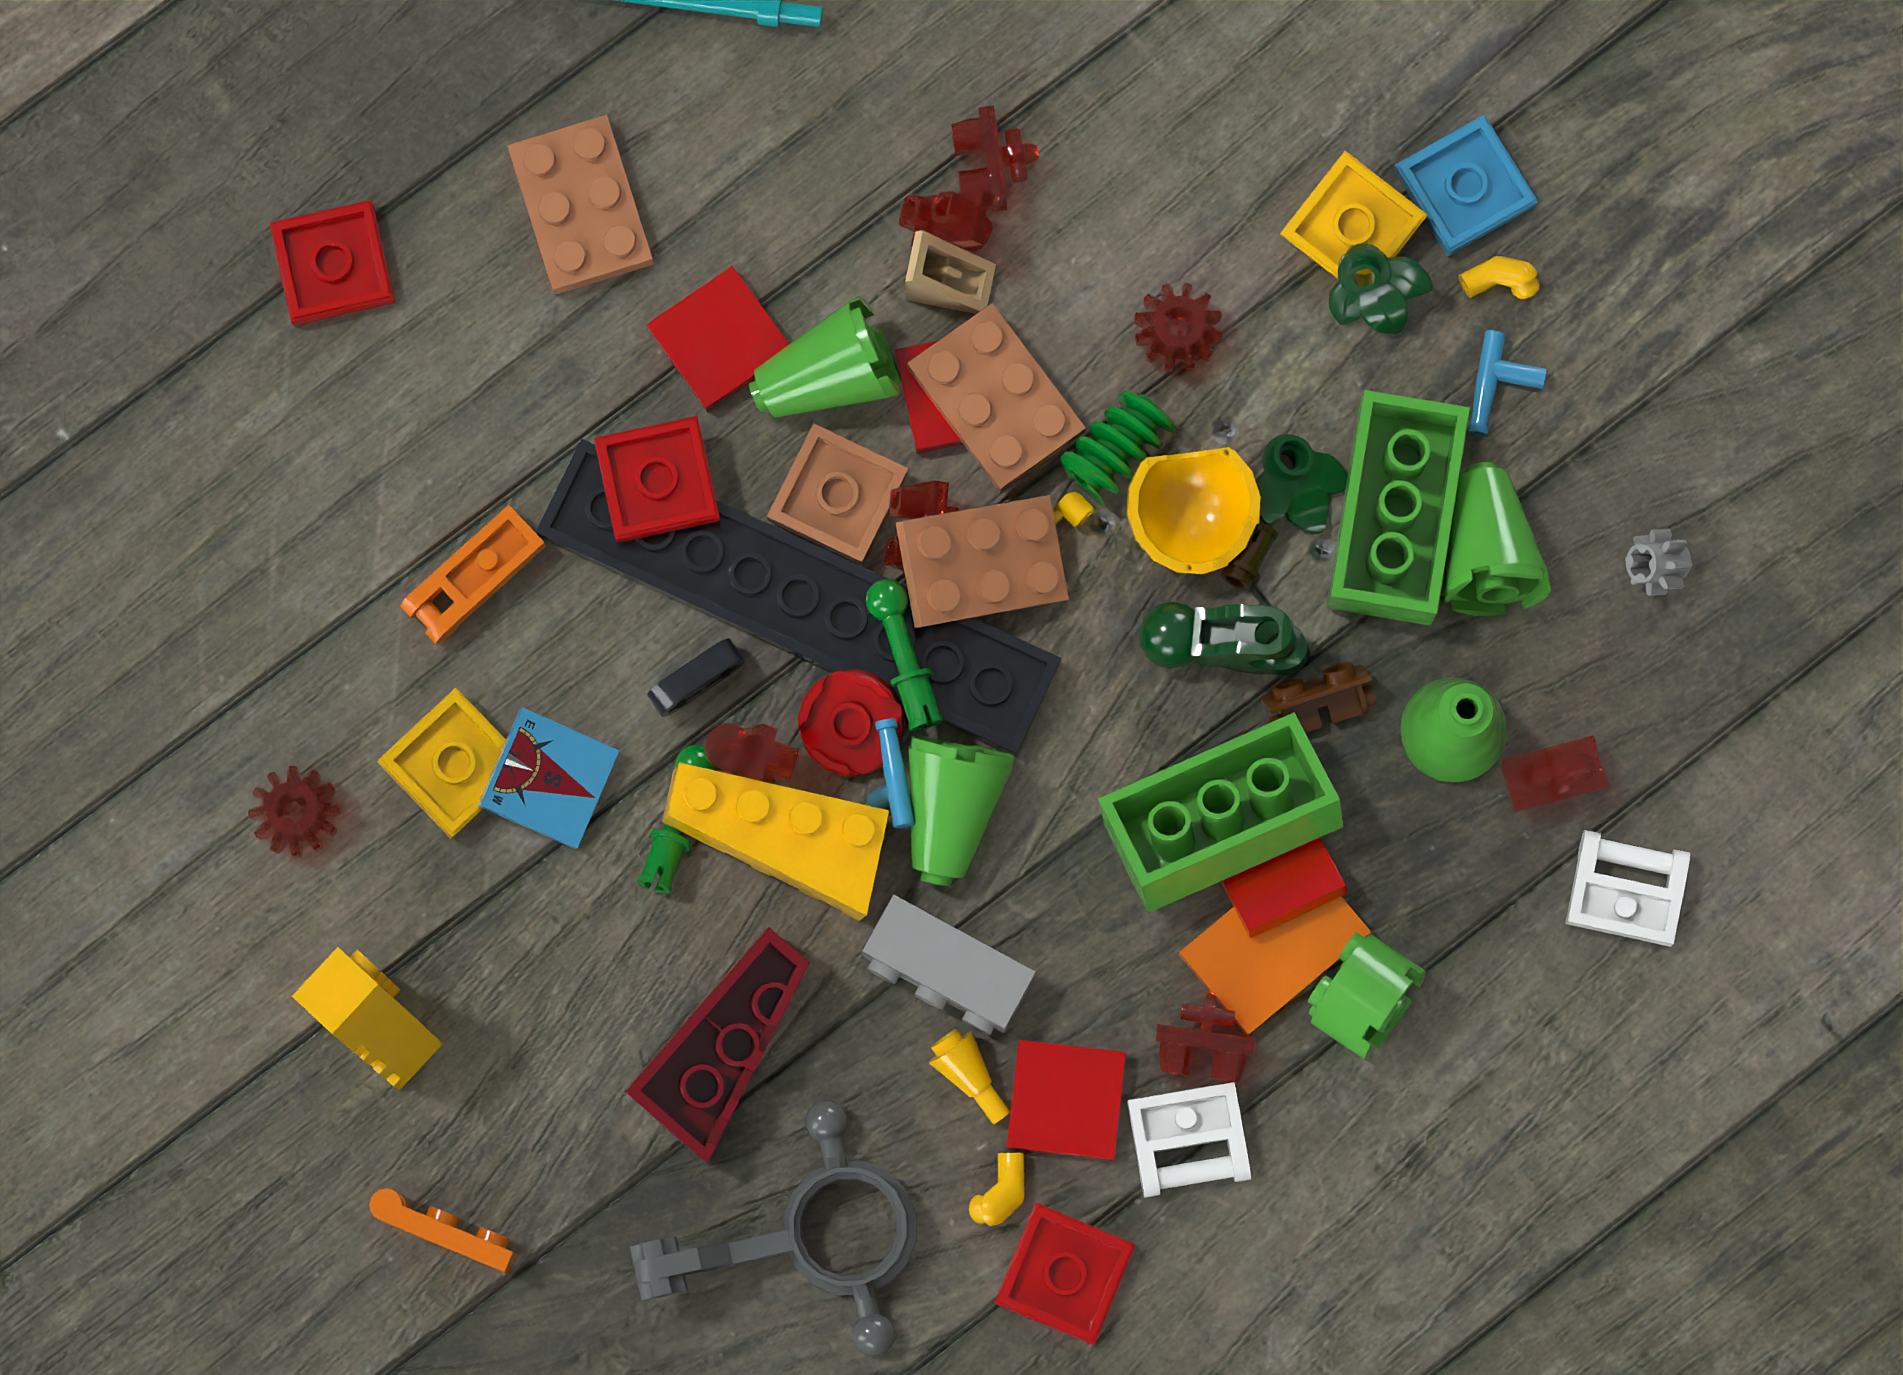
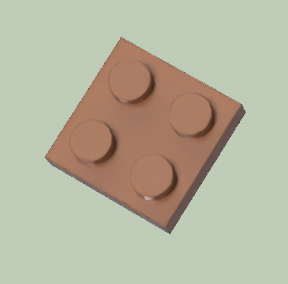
M813 423L767 515V521L863 566L909 473V468Z

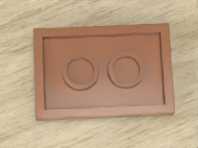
M607 115L507 145L554 295L654 265Z
M993 303L907 363V369L999 493L1072 443L1086 431L1085 426Z
M1050 495L896 522L915 628L1069 600Z

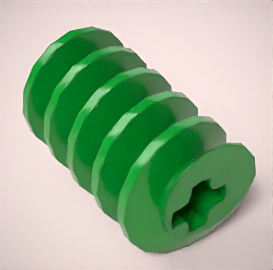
M1123 391L1118 397L1119 405L1122 409L1109 406L1104 411L1107 424L1095 421L1089 427L1093 440L1084 436H1080L1076 440L1075 446L1079 455L1066 451L1060 458L1066 473L1072 481L1101 505L1105 506L1099 493L1102 488L1114 494L1120 491L1113 477L1116 473L1130 480L1133 478L1134 473L1127 461L1133 458L1142 462L1147 458L1142 448L1144 443L1157 449L1163 446L1156 432L1159 428L1172 434L1178 430L1171 418L1155 402L1143 394L1137 393L1136 395L1130 391Z

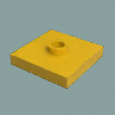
M1344 151L1281 231L1280 235L1339 280L1338 263L1350 247L1356 244L1368 243L1378 247L1388 258L1396 257L1428 215L1347 151ZM1362 269L1356 273L1365 275L1372 273V271L1368 269Z
M454 688L379 758L377 763L441 830L452 839L483 810V808L477 805L506 739L457 688Z

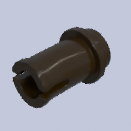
M1260 521L1259 524H1256L1246 548L1229 562L1228 566L1223 567L1221 578L1224 581L1242 590H1249L1251 584L1259 582L1261 576L1258 570L1273 541L1278 536V533L1267 524L1264 525L1260 533V529H1258Z

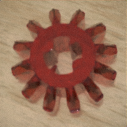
M1184 283L1181 296L1174 295L1170 284L1162 285L1161 297L1163 301L1154 295L1147 294L1144 297L1143 304L1148 312L1135 313L1134 324L1143 328V330L1135 334V344L1137 346L1151 345L1145 356L1146 361L1149 363L1155 362L1161 355L1165 356L1164 371L1172 372L1175 360L1179 359L1182 360L1183 367L1187 372L1193 371L1195 369L1194 355L1201 360L1210 361L1213 351L1208 344L1220 343L1222 339V331L1213 327L1221 321V311L1215 309L1205 310L1211 300V296L1207 292L1200 294L1195 300L1191 299L1192 285L1189 283ZM1179 319L1187 322L1186 335L1182 336L1180 330L1178 331V336L1168 333L1170 320H1174L1175 325H1178Z
M296 766L288 767L287 782L284 783L275 772L269 773L267 775L268 781L274 787L269 793L258 787L253 791V795L259 801L265 803V806L253 807L248 811V815L252 820L264 821L254 831L255 836L259 840L272 837L270 850L275 854H280L289 842L291 855L294 858H301L304 851L303 841H308L309 845L316 852H319L323 849L322 842L316 836L320 830L329 836H335L338 831L333 824L325 820V817H336L342 813V808L339 804L325 803L333 797L336 789L331 783L323 784L317 788L320 782V774L314 769H311L305 775L302 782L300 771ZM293 801L300 806L307 804V809H301L305 817L297 823L290 817L283 819V815L290 814L285 807Z

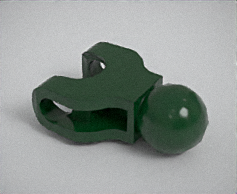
M1168 602L1159 604L1144 616L1139 629L1140 647L1146 658L1157 666L1169 669L1183 667L1196 660L1200 666L1220 667L1251 674L1290 675L1300 671L1309 656V643L1305 635L1293 625L1292 620L1284 611L1273 606L1233 604L1215 608L1195 607L1194 610L1186 604ZM1272 638H1277L1273 642L1268 644ZM1292 644H1294L1295 649L1290 657L1281 661L1275 660L1284 657L1290 651Z

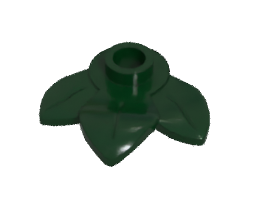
M1356 244L1350 247L1339 260V281L1329 292V309L1340 325L1349 324L1362 317L1368 326L1377 332L1397 334L1403 330L1407 322L1408 304L1406 300L1431 292L1433 290V283L1428 273L1411 258H1388L1378 247L1372 244ZM1362 269L1372 271V273L1365 275L1357 274L1356 272Z
M1291 434L1279 435L1265 446L1262 454L1264 471L1255 480L1261 496L1260 519L1268 525L1277 521L1285 514L1287 520L1298 529L1312 534H1320L1324 531L1328 518L1327 495L1340 493L1346 489L1347 474L1335 457L1327 453L1313 451L1310 444L1303 438ZM1280 455H1286L1291 459L1292 469H1288L1283 465Z

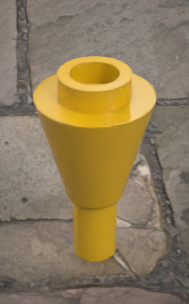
M954 1029L931 1046L936 1055L928 1063L970 1098L973 1097L992 1124L997 1123L1010 1113V1110L991 1086V1078L972 1031L961 1035L957 1029Z

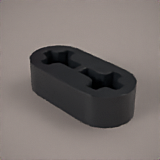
M730 638L724 639L661 680L647 693V696L662 717L669 716L729 677L746 660Z

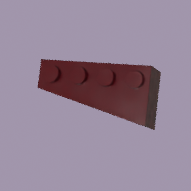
M770 927L766 928L624 1092L700 1159L708 1163L810 962Z

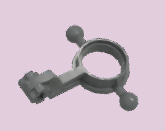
M822 1100L813 1104L808 1110L805 1117V1127L808 1134L814 1140L820 1142L825 1166L812 1171L792 1192L783 1216L784 1230L729 1243L696 1247L683 1251L679 1249L676 1236L644 1242L629 1248L641 1301L688 1291L685 1275L711 1272L789 1254L794 1267L814 1286L837 1295H854L859 1319L855 1322L852 1330L853 1342L856 1348L863 1354L879 1356L886 1353L892 1347L895 1340V1329L892 1322L885 1315L880 1314L875 1290L890 1284L908 1265L917 1241V1213L906 1188L887 1170L862 1160L846 1161L841 1136L845 1133L848 1125L846 1112L838 1103L831 1100ZM859 1179L876 1186L889 1198L896 1214L897 1235L890 1253L876 1268L860 1275H837L824 1270L810 1256L803 1240L802 1219L810 1200L823 1187L839 1180Z

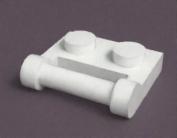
M1584 830L1579 846L1578 862L1565 924L1671 947L1675 940L1689 868L1690 852L1673 849L1672 854L1600 839L1601 833ZM1596 860L1666 874V888L1594 873Z
M1235 1082L1127 1101L1144 1198L1160 1195L1161 1189L1231 1177L1234 1178V1182L1251 1180ZM1227 1140L1229 1156L1156 1168L1154 1152Z

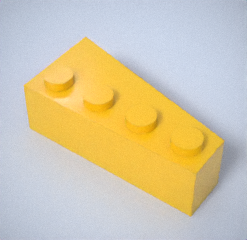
M678 763L673 770L662 822L860 921L867 916L889 810Z
M337 947L292 995L329 1032L357 1054L369 1066L371 1065L379 1075L398 1091L443 1045L435 1035L394 998L401 989L358 949L349 957Z

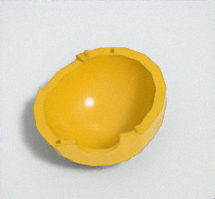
M1229 447L1147 457L1139 464L1128 486L1126 515L1135 541L1153 561L1177 573L1206 574L1228 566L1227 564L1246 548L1256 524H1259L1261 496L1252 470L1237 452Z

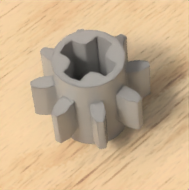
M1652 529L1649 535L1634 536L1635 545L1631 547L1627 557H1625L1627 572L1632 578L1631 584H1646V594L1648 596L1666 595L1668 589H1682L1684 587L1683 579L1688 575L1692 567L1691 555L1686 547L1687 541L1671 540V529Z

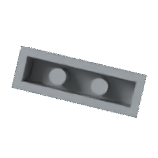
M894 894L862 950L863 957L871 961L867 968L870 972L892 984H896L899 977L918 987L914 994L916 997L940 1010H943L946 1003L965 1012L962 1018L965 1024L988 1036L991 1035L993 1029L1005 1034L1036 974L1034 970Z

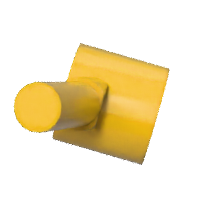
M1068 493L1053 509L1055 525L1065 518L1076 529L1092 515L1094 507L1080 493Z

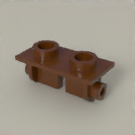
M1352 662L1339 663L1324 669L1322 672L1323 677L1304 683L1302 679H1291L1273 686V693L1262 696L1260 699L1271 714L1275 712L1278 714L1269 717L1270 723L1295 712L1303 730L1307 733L1322 728L1317 709L1324 706L1327 708L1332 724L1368 713V707L1377 704L1370 684L1363 687L1361 684L1372 681V676L1361 664L1354 666Z

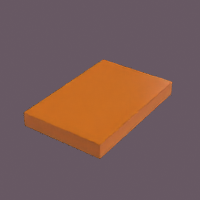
M1341 896L1252 938L1249 937L1233 907L1183 948L1178 955L1242 1031L1249 1036L1339 960L1345 945L1356 932L1366 938L1371 931Z

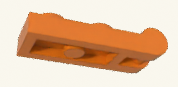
M508 505L403 600L400 607L410 618L417 617L427 627L425 634L435 645H439L448 639L464 620L538 555L546 545L515 510ZM442 591L454 602L443 613L432 603Z
M380 1189L370 1199V1211L378 1220L510 1275L518 1254L506 1249L509 1238L483 1227H479L476 1236L456 1228L460 1220L459 1217L432 1206L429 1207L426 1215L408 1208L404 1196L392 1189Z

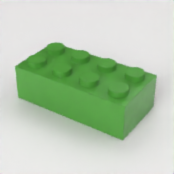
M1364 390L1358 409L1326 608L1431 626L1438 611L1470 407Z
M1295 712L1098 798L1104 826L1147 913L1343 827L1340 799Z

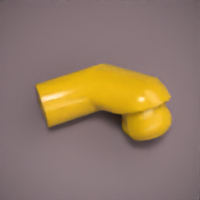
M1495 256L1458 275L1461 287L1469 298L1497 284L1511 287L1512 294L1518 299L1530 298L1540 288L1539 281L1536 279L1538 272L1530 262L1504 256Z
M998 1153V1183L988 1190L984 1196L975 1195L969 1203V1214L974 1222L978 1224L986 1223L989 1226L1001 1224L1021 1206L1024 1201V1153Z

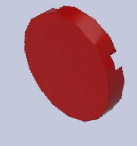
M860 669L837 670L818 680L803 698L797 718L798 728L804 742L803 746L809 757L825 770L843 776L869 773L883 766L880 734L876 731L875 722L885 719H896L897 728L895 730L899 746L905 730L903 705L893 687L878 675Z

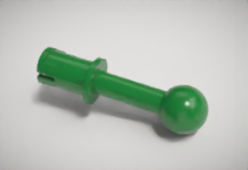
M881 579L869 588L866 595V605L869 612L875 618L883 621L900 675L890 681L893 688H898L911 732L921 730L922 725L925 726V729L936 726L943 722V718L939 713L929 681V677L933 673L931 668L920 669L903 616L908 607V593L905 587L898 581Z
M702 745L685 747L679 752L675 760V767L678 763H684L717 771L715 755L710 749ZM664 824L663 830L653 829L650 831L649 839L652 841V845L642 874L637 881L640 886L650 889L656 874H658L659 879L654 892L669 894L671 892V885L683 853L688 852L691 847L690 841L683 837L684 833L667 824Z

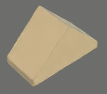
M916 231L905 280L906 300L977 314L988 306L996 264L930 233Z

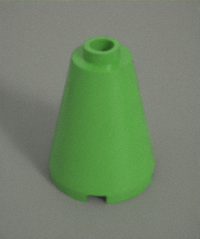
M858 296L849 300L754 370L756 381L749 383V388L760 412L769 410L774 418L892 398L902 393V390L896 385L901 382L900 375L882 329L877 331L873 325L869 326L865 320L874 316V313L863 297Z
M1491 462L1472 464L1466 468V472L1461 474L1458 479L1444 581L1446 604L1451 600L1452 610L1474 616L1506 614L1505 604L1522 601L1523 609L1532 607L1546 599L1550 593V576L1510 475L1506 470L1497 468V465Z
M1441 678L1424 685L1408 701L1401 719V738L1406 756L1419 772L1439 782H1463L1480 777L1497 762L1503 752L1507 737L1506 718L1497 699L1482 685L1464 678Z
M913 735L911 736L910 746H908L910 799L915 822L911 826L912 868L922 871L921 881L942 886H952L953 877L964 878L1014 768V757L1005 752L967 744L966 746L950 743V740Z

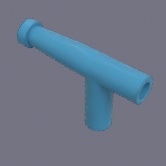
M1485 331L1475 384L1472 418L1467 428V433L1473 436H1488L1489 427L1487 423L1497 381L1542 389L1544 385L1546 368L1501 360L1506 334L1500 331Z
M896 719L880 720L875 722L876 731L880 734L886 784L872 791L867 797L868 806L881 809L890 806L893 827H909L914 825L915 822L904 762L895 730L897 728Z

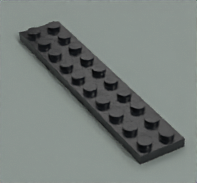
M581 439L536 530V534L540 538L831 672L860 669L878 675L892 687L890 681L900 675L883 621L875 618L869 612L866 605V595L871 585L878 580L888 578L718 500L716 502L720 521L616 543L596 446L585 439ZM909 600L908 607L903 616L920 669L931 668L933 675L929 677V681L939 713L943 718L942 723L1017 757L1061 664L1062 658L973 617L915 628ZM893 688L902 703L898 688Z

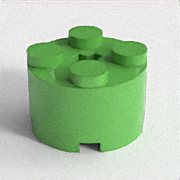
M1356 932L1347 942L1339 956L1343 963L1334 979L1332 980L1328 976H1324L1312 992L1308 1000L1312 1007L1308 1014L1312 1016L1311 1024L1366 1061L1371 1057V1045L1379 1049L1408 1009L1412 1000L1404 994L1412 983L1420 988L1425 978L1426 970L1372 934L1365 938Z

